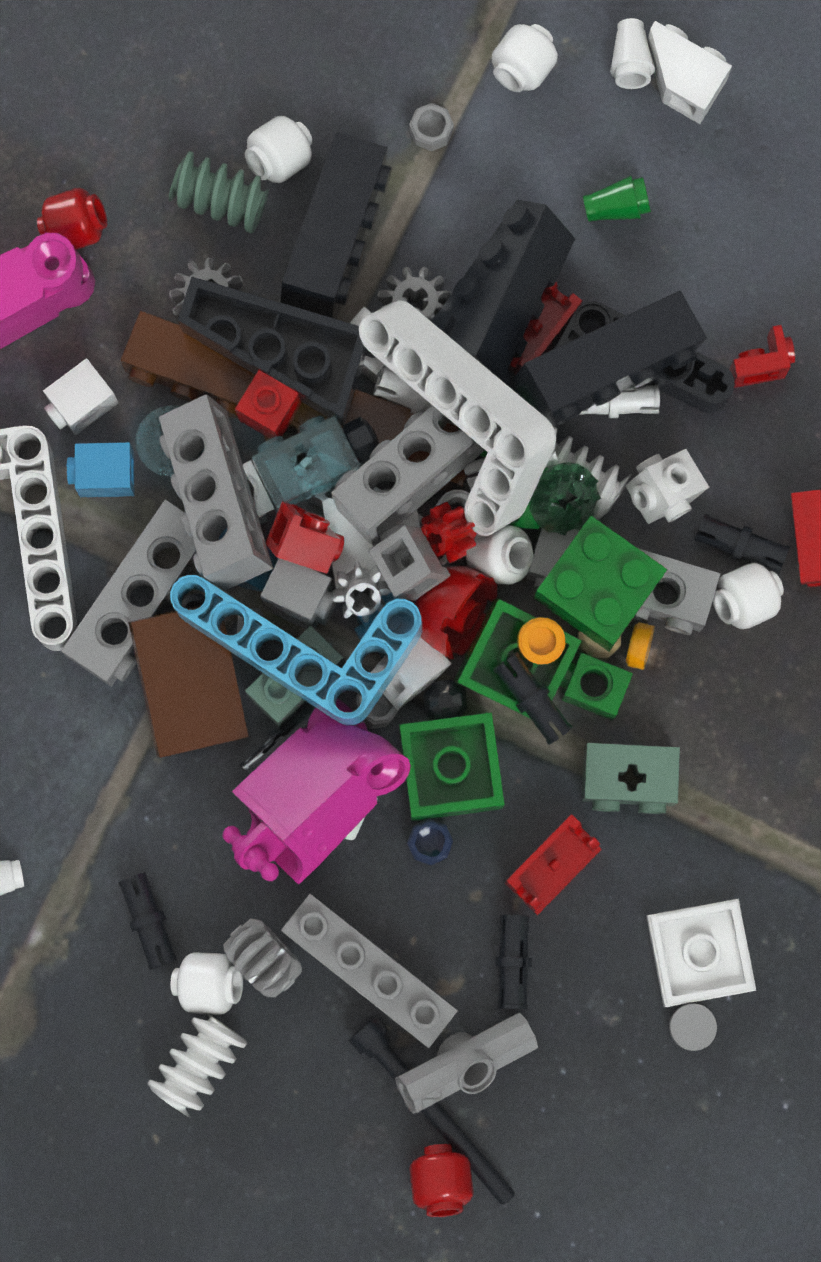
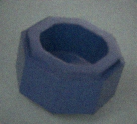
M427 819L413 826L407 845L414 860L432 866L447 859L453 839L445 824Z

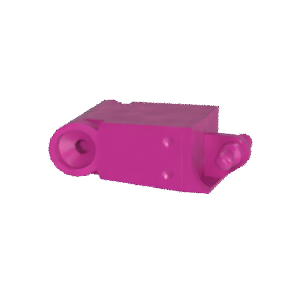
M45 233L37 236L28 246L22 249L16 247L0 255V349L59 316V312L66 308L80 306L89 300L94 292L95 278L93 271L66 237L58 233Z
M337 698L336 707L340 711L353 712L350 707ZM315 708L309 718L307 729L299 728L232 791L251 813L252 822L250 829L246 833L247 835H241L240 830L235 826L226 827L223 831V839L232 845L234 859L241 868L245 870L250 869L253 872L259 871L264 880L273 881L279 875L278 867L270 863L275 861L299 885L375 807L377 796L385 795L397 789L406 780L411 767L409 759L385 738L369 732L364 721L356 725H344Z

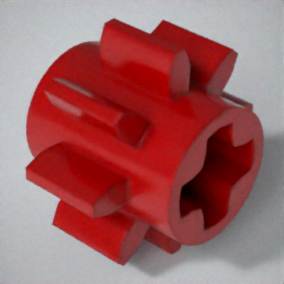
M444 502L431 508L430 515L421 518L423 524L421 530L437 558L445 554L449 563H452L466 556L467 550L476 546L474 538L477 533L472 530L475 524L473 522L467 523L462 506L451 510L449 503Z

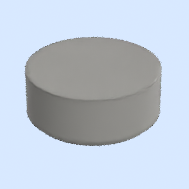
M686 1004L676 1009L669 1021V1032L671 1038L679 1047L697 1051L706 1048L712 1043L716 1036L717 1023L712 1012L705 1006Z

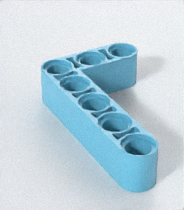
M197 575L183 576L173 584L170 591V600L173 608L183 621L344 725L359 724L370 714L422 634V618L418 607L406 599L390 601L382 608L349 659L340 668ZM192 590L204 592L205 601L199 608L188 610L182 607V600L186 593ZM397 614H407L414 620V625L409 632L396 634L388 628L390 619ZM230 615H238L244 619L242 630L235 635H225L220 631L222 621ZM269 640H276L283 644L282 654L273 661H265L259 657L261 645ZM372 652H380L388 658V664L383 671L370 673L362 667L364 658ZM308 665L317 666L322 670L321 680L311 687H305L297 682L299 671ZM345 691L359 693L362 696L360 706L353 712L340 711L336 707V701L341 693Z

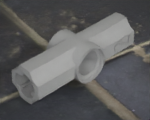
M521 1013L513 1015L474 1037L466 1032L453 1034L440 1045L436 1057L396 1077L397 1088L406 1106L413 1114L459 1090L467 1094L479 1093L493 1082L496 1070L537 1049L536 1036Z

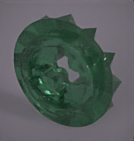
M566 462L550 467L542 473L529 501L533 519L548 533L555 532L566 536L570 530H581L582 523L588 517L595 516L594 506L596 501L602 499L597 491L596 484L598 480L589 470L576 463ZM569 490L578 499L568 502L567 508L564 510L558 503L553 502H558V499L565 498Z

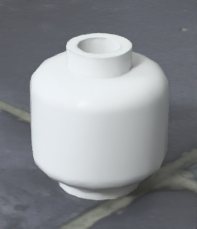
M525 24L514 25L492 53L495 78L504 87L514 92H521L522 90L531 91L539 87L557 62L558 54L552 43L553 37L550 32L537 24L531 26Z
M277 116L250 134L247 139V150L245 151L246 162L255 175L261 176V180L282 183L304 169L311 162L312 151L310 145L313 142L312 136L307 127L301 122L295 123L288 117Z
M506 525L488 536L476 534L474 538L476 546L467 550L466 562L468 567L477 569L492 577L497 584L505 585L519 582L528 574L534 554L532 543L522 529Z
M758 563L746 564L719 578L713 597L714 608L724 623L732 624L739 629L751 628L777 615L781 608V596L784 592L783 584L775 572L768 571L764 566Z
M194 952L188 954L183 959L180 968H175L172 972L171 992L174 996H178L181 1007L189 1013L222 1015L228 1012L233 1004H237L242 996L243 975L235 968L226 954Z

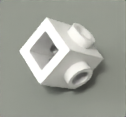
M687 449L665 459H662L660 454L648 458L636 467L639 474L625 485L631 495L633 504L642 513L648 524L664 516L668 523L678 519L692 509L689 503L709 488Z

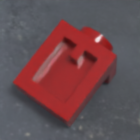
M782 325L772 326L767 336L770 353L765 354L763 348L751 349L738 354V359L733 360L729 370L734 376V388L785 379L791 368L790 364L795 363V350L791 337H784Z

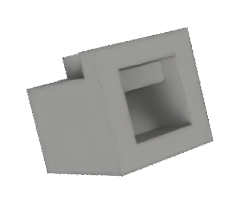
M404 524L396 525L385 531L380 536L381 542L369 550L394 598L415 601L451 576L447 568L442 567L421 528ZM412 555L415 562L409 565V558Z

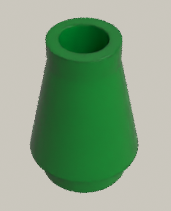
M630 175L595 193L583 196L589 222L597 220L641 219V214L651 212L643 177L632 179Z

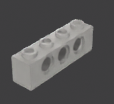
M206 394L160 416L159 420L163 435L160 436V444L173 466L175 474L171 475V483L184 505L186 513L182 515V522L186 532L194 540L197 554L193 556V560L199 575L226 591L272 570V562L227 410ZM202 450H204L202 455L197 459L198 454ZM215 489L214 494L208 499L209 494ZM227 528L226 534L219 540L221 533Z
M433 405L426 411L419 410L413 414L406 422L401 433L393 440H385L376 446L370 455V459L357 471L350 470L345 473L336 483L335 490L331 492L337 510L373 547L381 541L380 536L385 531L400 525L485 451L484 448L461 429L456 432L442 430L446 424L452 421ZM417 451L430 453L428 458L422 462L415 463L408 460ZM382 481H392L395 483L394 487L388 492L378 493L373 491L374 487Z
M164 500L61 650L68 659L111 687L117 679L123 682L137 663L136 658L133 656L135 651L128 622L162 614L169 603L172 605L170 591L173 584L179 578L188 575L195 566L193 556L197 554L194 540L188 535L182 522V515L185 512L167 500ZM166 548H173L180 553L178 563L170 569H162L156 565L158 553ZM145 585L154 589V597L148 605L137 607L130 603V595L136 587ZM114 623H122L128 627L126 639L117 645L106 643L104 639L106 629Z
M548 520L544 521L533 555V562L526 578L535 581L534 588H539L580 530ZM639 549L668 569L658 584L666 583L671 585L677 593V600L673 604H662L656 600L652 591L633 620L647 622L648 617L665 621L666 629L679 634L691 635L692 630L700 632L706 624L721 573Z
M311 894L308 895L281 930L428 1048H430L458 1011Z

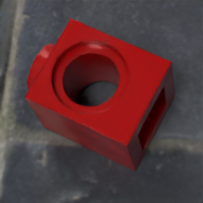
M258 370L236 406L235 411L240 422L278 443L299 410L301 400L297 391Z

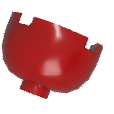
M446 566L445 568H447L451 576L415 601H412L418 607L422 618V634L420 637L448 659H454L453 652L462 656L469 650L486 616L483 611L487 600L493 602L494 599H497V583H495L494 579L468 566Z

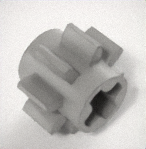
M355 561L354 569L347 574L341 571L337 572L338 582L343 588L333 590L332 595L334 602L345 601L342 609L344 618L347 619L352 614L362 616L363 621L367 623L369 615L376 610L381 611L385 606V602L380 596L388 595L391 591L385 581L377 583L381 576L377 565L368 570L361 568L359 561ZM367 587H369L370 593L368 595L362 592ZM354 589L361 591L356 597L353 594Z

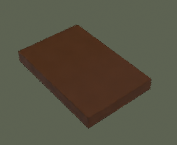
M196 606V607H192V608H187V609H188V610H195V609L199 608L200 606ZM176 611L128 622L157 757L162 758L249 737L232 655L229 650L183 621ZM223 620L220 625V631L223 634L227 635L225 622Z

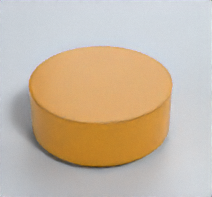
M542 617L533 618L521 627L517 637V644L520 653L528 661L536 664H548L558 659L565 647V635L560 625L555 621Z
M641 622L635 624L626 658L628 667L644 670L655 626Z

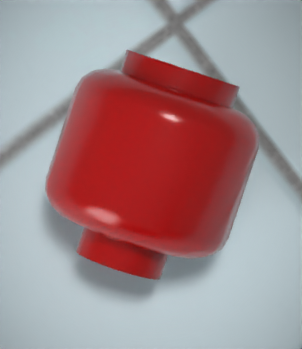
M74 188L45 199L42 205V216L37 218V227L40 235L58 233L66 237L74 248L78 250L99 242L102 236V229L107 227V216L104 206L96 194L90 195L83 188Z
M436 1144L425 1147L424 1155L416 1158L411 1163L409 1171L412 1199L418 1208L426 1210V1215L429 1217L453 1216L464 1211L463 1206L471 1201L474 1194L470 1161L464 1154L452 1152V1146L449 1144Z

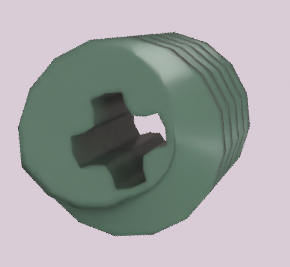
M189 151L179 164L169 192V202L177 195L178 207L187 209L194 201V211L198 215H203L211 206L212 220L220 221L227 213L229 226L237 227L244 219L245 231L254 233L264 212L269 195V188L266 191L261 190V176L256 175L251 183L246 185L244 184V170L239 169L235 176L229 179L227 178L228 164L222 163L219 169L213 173L211 172V158L206 157L199 167L194 166V152Z

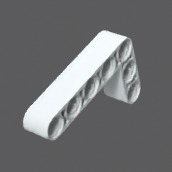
M398 300L363 317L359 323V336L367 350L488 452L464 507L467 523L473 522L475 524L472 530L479 535L488 536L520 518L526 510L555 447L556 433L549 420L406 301Z
M18 426L0 429V480L11 479L31 628L34 636L46 648L52 651H61L78 627L53 451L47 438L38 428ZM28 441L41 443V450L35 458L30 460L19 458V450L24 443ZM43 485L47 487V495L43 501L37 504L25 502V494L31 486ZM37 530H52L54 533L53 540L49 546L43 549L32 547L31 538ZM44 574H58L60 584L54 592L44 594L38 591V581ZM54 617L65 619L66 630L60 637L55 639L45 637L44 626L48 620Z

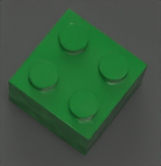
M590 516L539 586L534 599L609 652L668 569L596 518Z
M494 599L453 681L530 718L526 711L521 713L516 707L517 699L493 669L503 661L510 672L517 676L516 671L507 661V658L518 652L519 657L540 686L545 684L550 690L548 697L552 701L582 640L564 632L565 647L558 659L548 664L532 663L520 653L517 637L521 627L527 621L536 617L500 599Z
M492 712L399 725L402 754L409 759L411 765L410 773L406 778L411 821L503 809L505 804Z

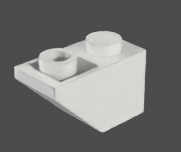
M655 21L650 29L647 41L655 67L654 74L661 101L700 124L727 82L732 65L728 64L726 58L717 50L710 47L701 48L689 41L688 36L676 26L669 24L663 26Z

